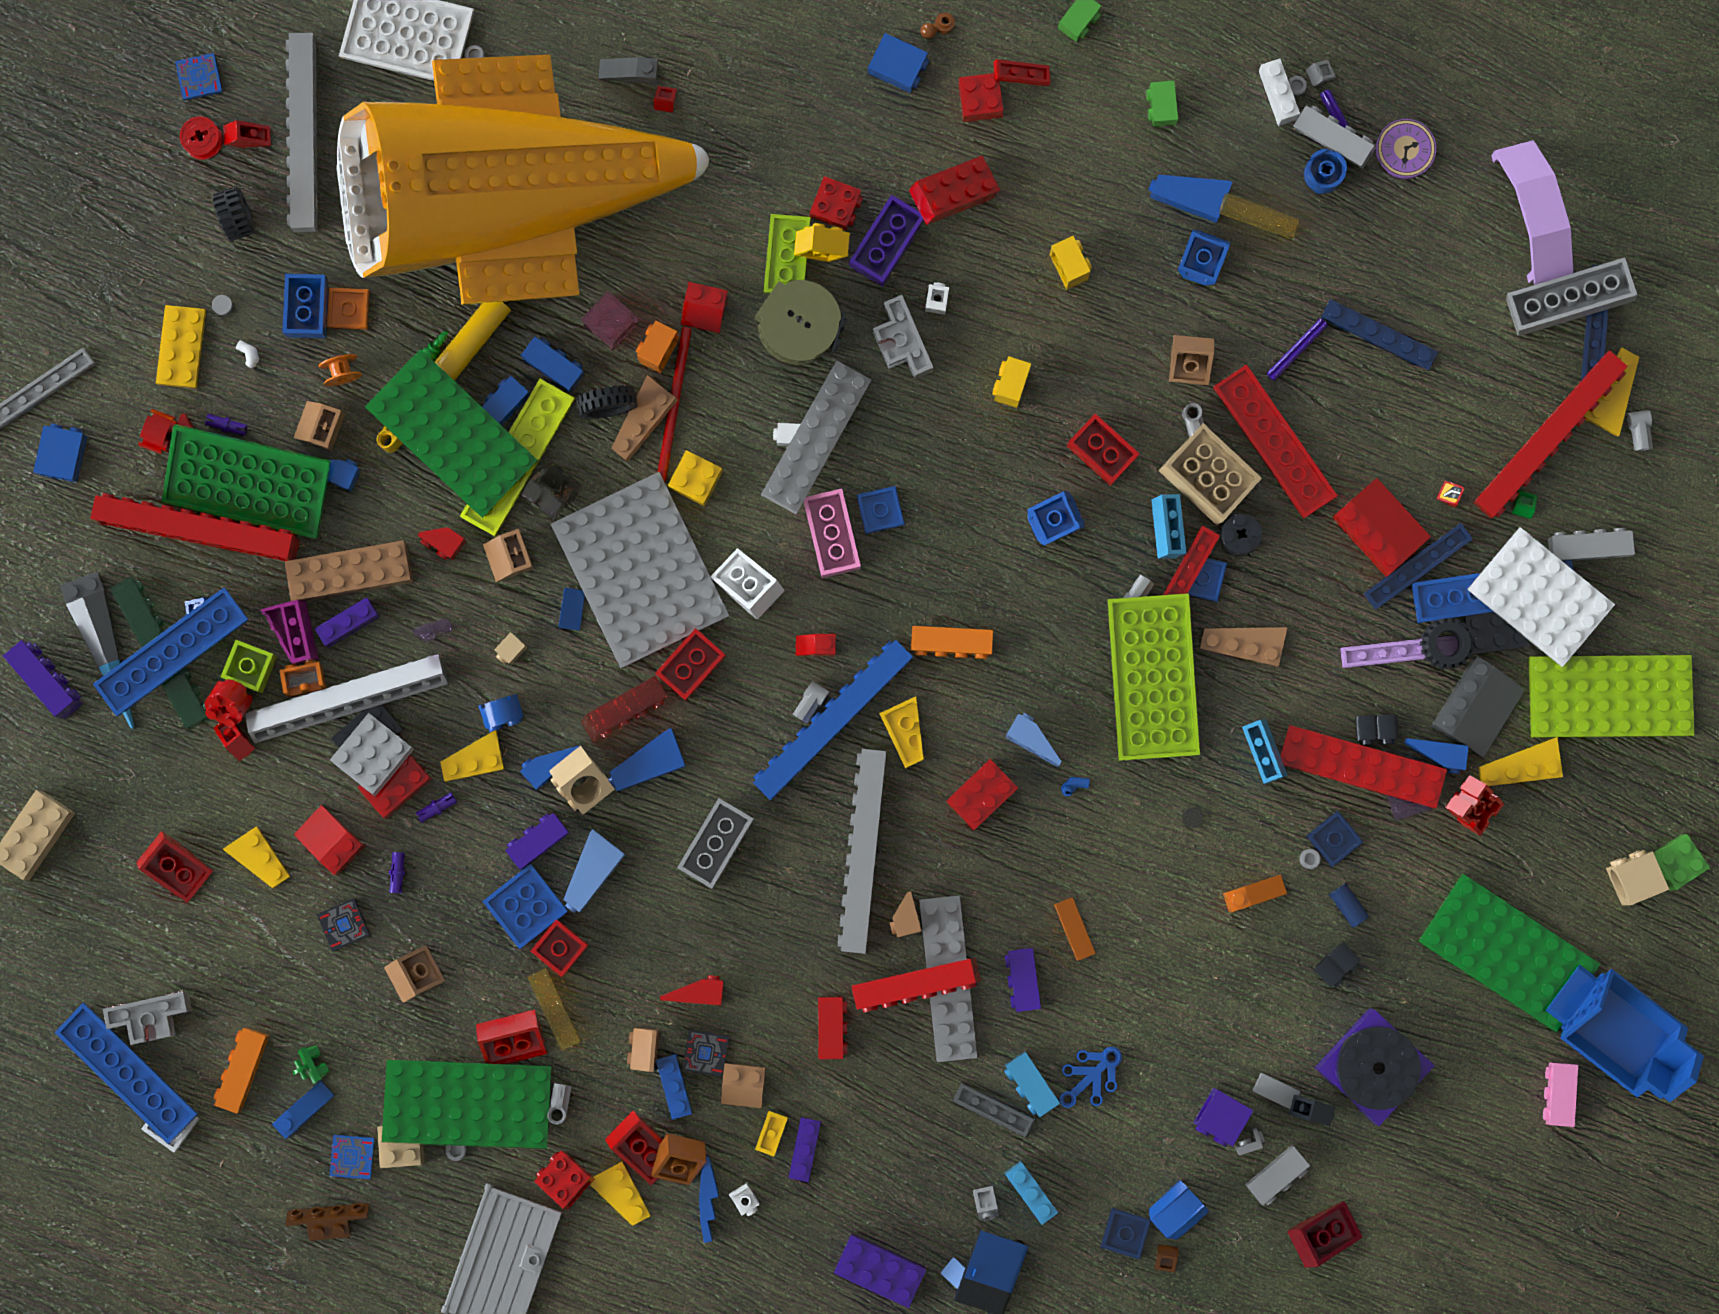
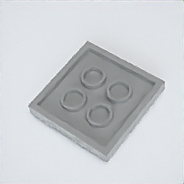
M368 713L330 761L372 795L376 796L414 749Z

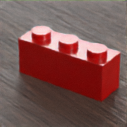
M818 997L819 1059H843V1054H847V1042H843V1034H847V1022H843V1013H847V1001H843V997Z

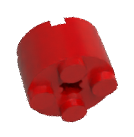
M151 409L150 412L153 415L152 417L147 416L140 434L143 442H138V446L159 454L169 453L173 426L178 423L176 417Z
M226 679L225 682L220 680L205 700V714L208 718L215 719L227 727L233 728L241 722L251 706L252 696L246 693L247 688L241 683L231 679Z

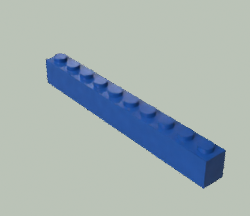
M897 640L893 643L889 641L882 648L884 652L879 657L875 655L867 663L869 667L865 671L861 669L853 677L855 681L851 685L847 683L839 691L841 695L836 700L832 698L825 705L827 709L822 714L818 712L810 720L812 724L808 728L804 726L796 734L798 738L794 742L790 740L782 748L784 752L779 757L775 755L768 762L770 766L765 771L761 769L753 777L755 779L753 784L770 801L913 659V656Z

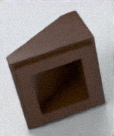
M1159 1244L1155 1270L1175 1272L1179 1256L1178 1247Z

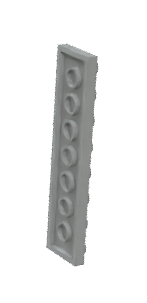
M838 361L835 362L762 491L761 496L797 514L869 386L871 379Z
M960 896L919 900L926 967L931 968L966 960ZM959 986L956 987V992L942 995V991H937V996L930 997L937 1062L977 1058L970 988L962 990V987Z

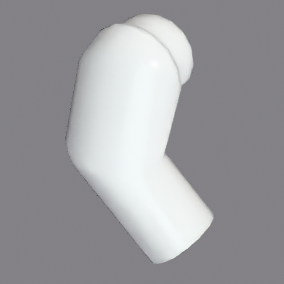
M240 340L236 349L245 353L246 365L248 367H256L259 362L257 349Z

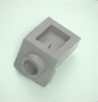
M1251 1128L1254 1141H1251L1250 1138L1239 1141V1146L1235 1147L1238 1155L1263 1148L1262 1143L1265 1141L1261 1130L1257 1131V1128Z
M993 1186L973 1190L979 1220L989 1221L999 1216Z

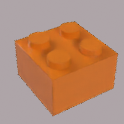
M655 320L654 324H650L645 333L647 337L644 342L641 341L636 352L641 364L661 374L679 341L677 331Z

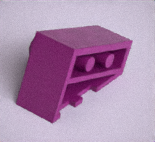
M294 600L260 609L270 623L272 631L275 632L280 640L279 643L291 663L304 664L306 661L319 660L306 601Z

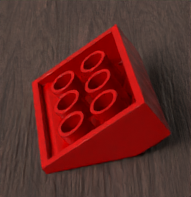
M1378 478L1373 480L1332 517L1385 577L1390 575L1431 537Z

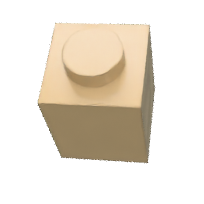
M510 632L495 648V651L498 653L496 658L504 665L506 662L512 665L527 647Z

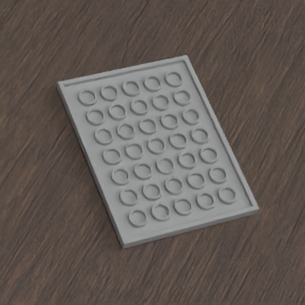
M660 472L551 523L620 668L689 636L695 628L700 631L729 617Z

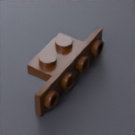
M369 1203L294 1209L287 1212L285 1224L286 1226L306 1224L310 1241L350 1237L351 1228L349 1220L368 1218Z

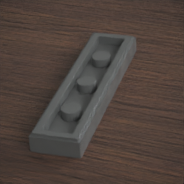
M963 1083L960 1084L953 1099V1102L1025 1138L1035 1120Z

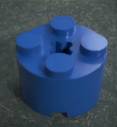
M1321 149L1315 152L1304 169L1306 184L1317 194L1335 191L1346 176V161L1336 151ZM1322 169H1323L1324 171L1328 170L1329 173H1328V174L1323 173V172H1322Z
M517 694L512 695L513 699H511L510 695L486 703L485 706L484 704L478 705L485 729L488 728L489 732L503 728L504 723H508V726L522 722L524 714Z

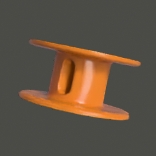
M345 354L321 362L318 367L320 369H330L332 375L331 378L323 383L324 386L342 385L360 378L363 374L357 371L351 372L349 363L356 360L357 355Z

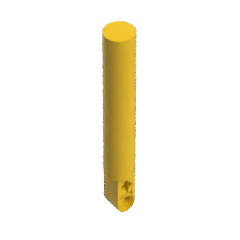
M503 302L482 303L437 358L435 363L455 381L510 313L511 309ZM386 427L377 436V444L387 453L397 451L402 445V442ZM388 438H392L391 443L385 446V441Z

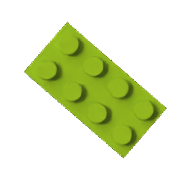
M771 214L764 294H770L778 281L786 285L790 281L805 280L807 258L794 255L796 232L803 230L804 227H810V217Z

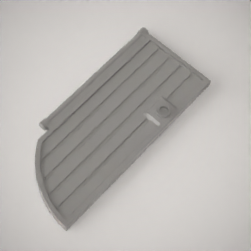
M486 1183L484 1194L447 1299L441 1310L444 1314H527L562 1215L561 1211L494 1188V1185Z

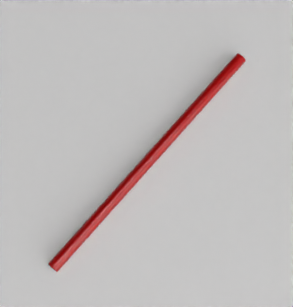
M682 327L671 389V394L678 401L667 413L657 471L660 472L665 484L692 331L688 327Z

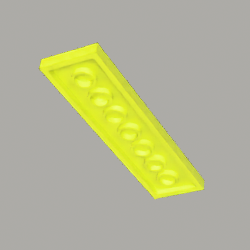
M539 379L509 431L538 461L484 518L480 517L467 504L460 515L462 519L496 537L575 400L574 397Z

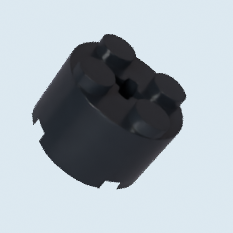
M1236 514L1230 517L1221 527L1219 533L1221 546L1232 556H1246L1252 553L1260 544L1262 528L1252 516ZM1243 532V537L1238 539V533Z

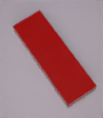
M996 59L993 62L995 81L1047 87L1051 84L1049 65Z

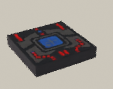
M355 898L316 914L332 952L370 936Z
M689 1030L682 1070L723 1077L729 1036Z

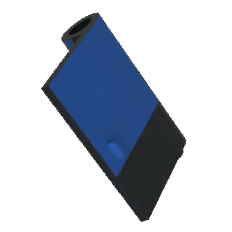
M979 1230L954 1301L987 1311V1314H1005L1029 1246L1013 1239L1009 1240Z

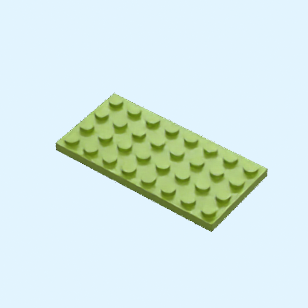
M1189 594L1107 599L1119 761L1200 755Z
M1692 655L1571 656L1563 667L1549 656L1529 657L1531 738L1694 736Z

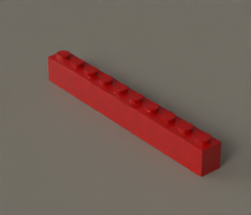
M1610 350L1606 352L1473 503L1488 517L1493 518L1495 515L1499 517L1505 511L1504 505L1507 501L1512 502L1519 495L1517 490L1522 485L1526 487L1533 479L1531 474L1535 470L1539 472L1545 466L1544 460L1548 455L1552 457L1560 449L1557 445L1562 440L1566 442L1573 434L1571 432L1572 428L1575 425L1579 427L1585 421L1586 417L1584 415L1588 410L1592 412L1600 404L1597 400L1602 395L1606 397L1611 392L1613 382L1615 380L1619 382L1626 375L1624 370L1628 366Z

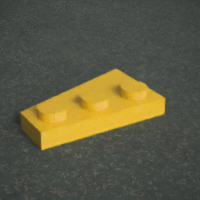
M915 696L880 713L905 768L924 760Z
M497 730L441 761L444 782L504 770Z
M257 826L223 848L225 852L272 888L277 887L291 877Z
M623 1161L594 1176L595 1180L590 1185L632 1226L651 1216Z

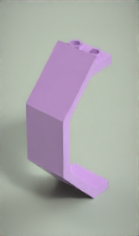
M1534 140L1495 150L1491 155L1493 163L1500 162L1512 182L1529 234L1532 270L1527 275L1528 283L1534 282V285L1572 274L1571 227L1552 168Z

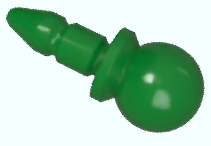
M448 331L441 333L433 343L430 342L428 347L422 350L433 361L437 358V353H440V346L446 340Z

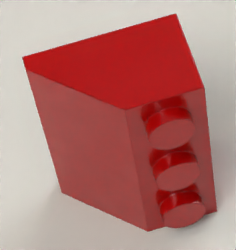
M536 1010L476 1024L477 1041L486 1064H510L547 1054Z

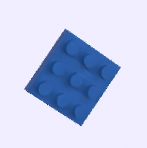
M529 864L482 901L519 949H522L551 926L555 920L560 919L568 912L532 864Z

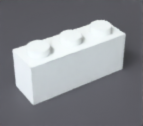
M1281 59L1262 64L1259 74L1278 126L1297 120L1300 112Z

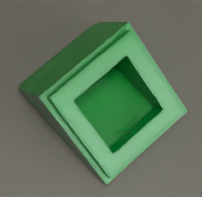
M1518 490L1519 495L1515 499L1512 513L1531 519L1536 510L1538 495Z

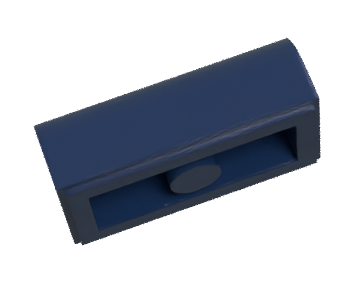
M1346 883L1328 894L1352 928L1369 917Z

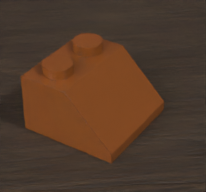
M667 1133L659 1145L652 1177L690 1185L706 1163L705 1142Z

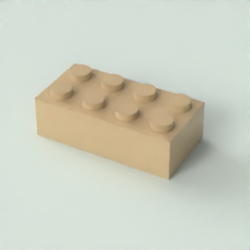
M35 790L0 842V865L22 880L30 881L75 815V812L45 792Z

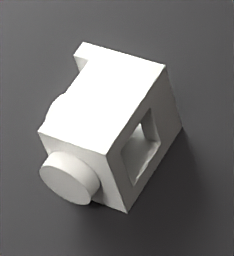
M943 283L929 284L925 312L945 315L949 287H945ZM940 296L941 301H934V297Z
M745 1183L729 1194L741 1215L746 1213L747 1216H750L758 1211L757 1206L760 1203L748 1183ZM742 1198H748L749 1204L743 1205L741 1202Z

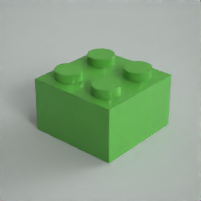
M1687 834L1679 835L1654 852L1670 891L1678 890L1710 868Z

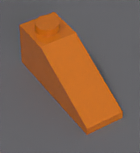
M1280 874L1225 892L1223 896L1230 913L1285 895L1287 892Z

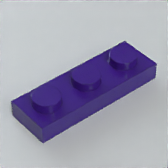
M801 1117L789 1178L809 1182L821 1121Z

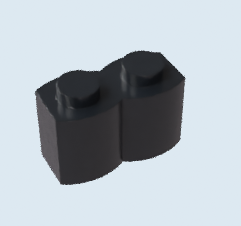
M1397 714L1356 716V741H1361V745H1371L1375 740H1381V744H1393L1394 740L1398 739Z
M1342 941L1313 970L1329 987H1338L1345 980L1343 976L1348 971L1353 973L1360 966L1358 962L1361 959Z

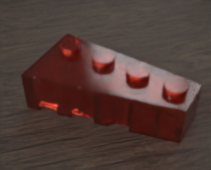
M656 676L587 713L581 723L594 743L601 738L608 737L617 728L622 729L629 725V721L634 718H642L649 709L654 708L655 710L665 704L663 701L667 698V695Z

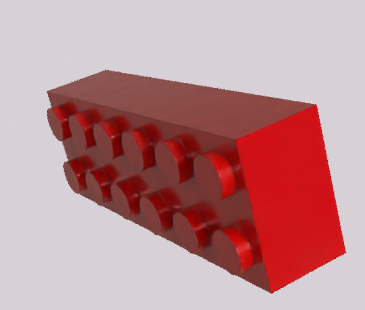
M975 957L852 985L851 987L856 1009H863L864 1013L877 1010L880 1004H882L883 1008L898 1005V1000H902V1003H908L918 1000L917 996L922 995V999L937 996V991H942L943 995L956 992V987L959 986L962 987V990L977 987L976 983L981 982Z

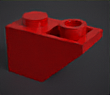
M448 527L419 532L417 535L422 539L420 541L421 544L429 549L433 546L438 550L436 554L445 560L447 558L454 560L466 543L463 537Z

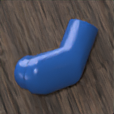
M1070 777L1061 787L1062 794L1069 797L1077 788L1088 789L1089 779Z

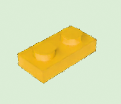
M768 1111L755 1150L775 1156L788 1117Z

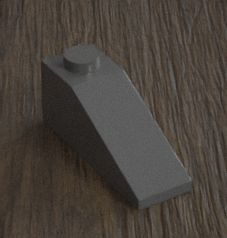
M641 57L600 59L598 79L657 85L659 62L658 59Z

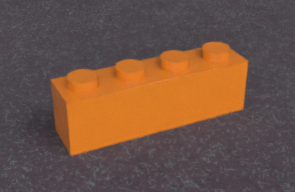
M912 626L911 652H915L917 656H927V653H935L936 657H947V654H955L956 658H967V655H975L976 659H987V656L992 655L993 630Z
M248 1027L238 1031L235 1042H237L235 1050L232 1049L228 1057V1061H230L229 1067L223 1071L221 1076L222 1086L216 1090L214 1100H216L214 1106L236 1114L242 1112L270 1035Z

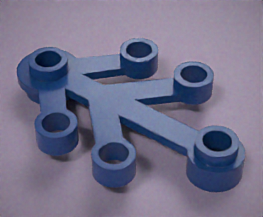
M1107 1047L1102 1053L1087 1052L1085 1050L1077 1052L1076 1057L1080 1062H1086L1087 1060L1101 1061L1096 1067H1079L1065 1064L1062 1067V1073L1065 1076L1086 1075L1071 1091H1065L1060 1095L1059 1101L1063 1107H1073L1076 1103V1097L1092 1081L1093 1090L1090 1102L1094 1106H1100L1103 1102L1101 1097V1073L1106 1068L1108 1080L1105 1082V1089L1109 1092H1114L1117 1089L1115 1073L1116 1066L1122 1060V1054L1116 1047ZM1081 1052L1086 1053L1087 1057L1085 1060L1079 1058ZM1114 1053L1115 1059L1110 1061L1108 1054ZM1065 1067H1071L1072 1072L1066 1074L1064 1072ZM1113 1082L1115 1084L1114 1089L1109 1090L1107 1084ZM1069 1095L1071 1097L1070 1103L1064 1102L1065 1096ZM1095 1096H1098L1100 1098V1102L1098 1104L1093 1103V1098Z

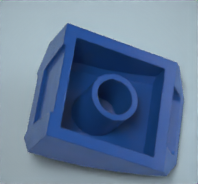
M1193 229L1178 272L1183 278L1205 286L1215 284L1230 242Z
M1063 491L1028 509V521L1037 541L1044 546L1085 527L1084 519L1069 491Z
M1181 1180L1176 1182L1149 1208L1150 1220L1169 1239L1181 1237L1209 1212Z

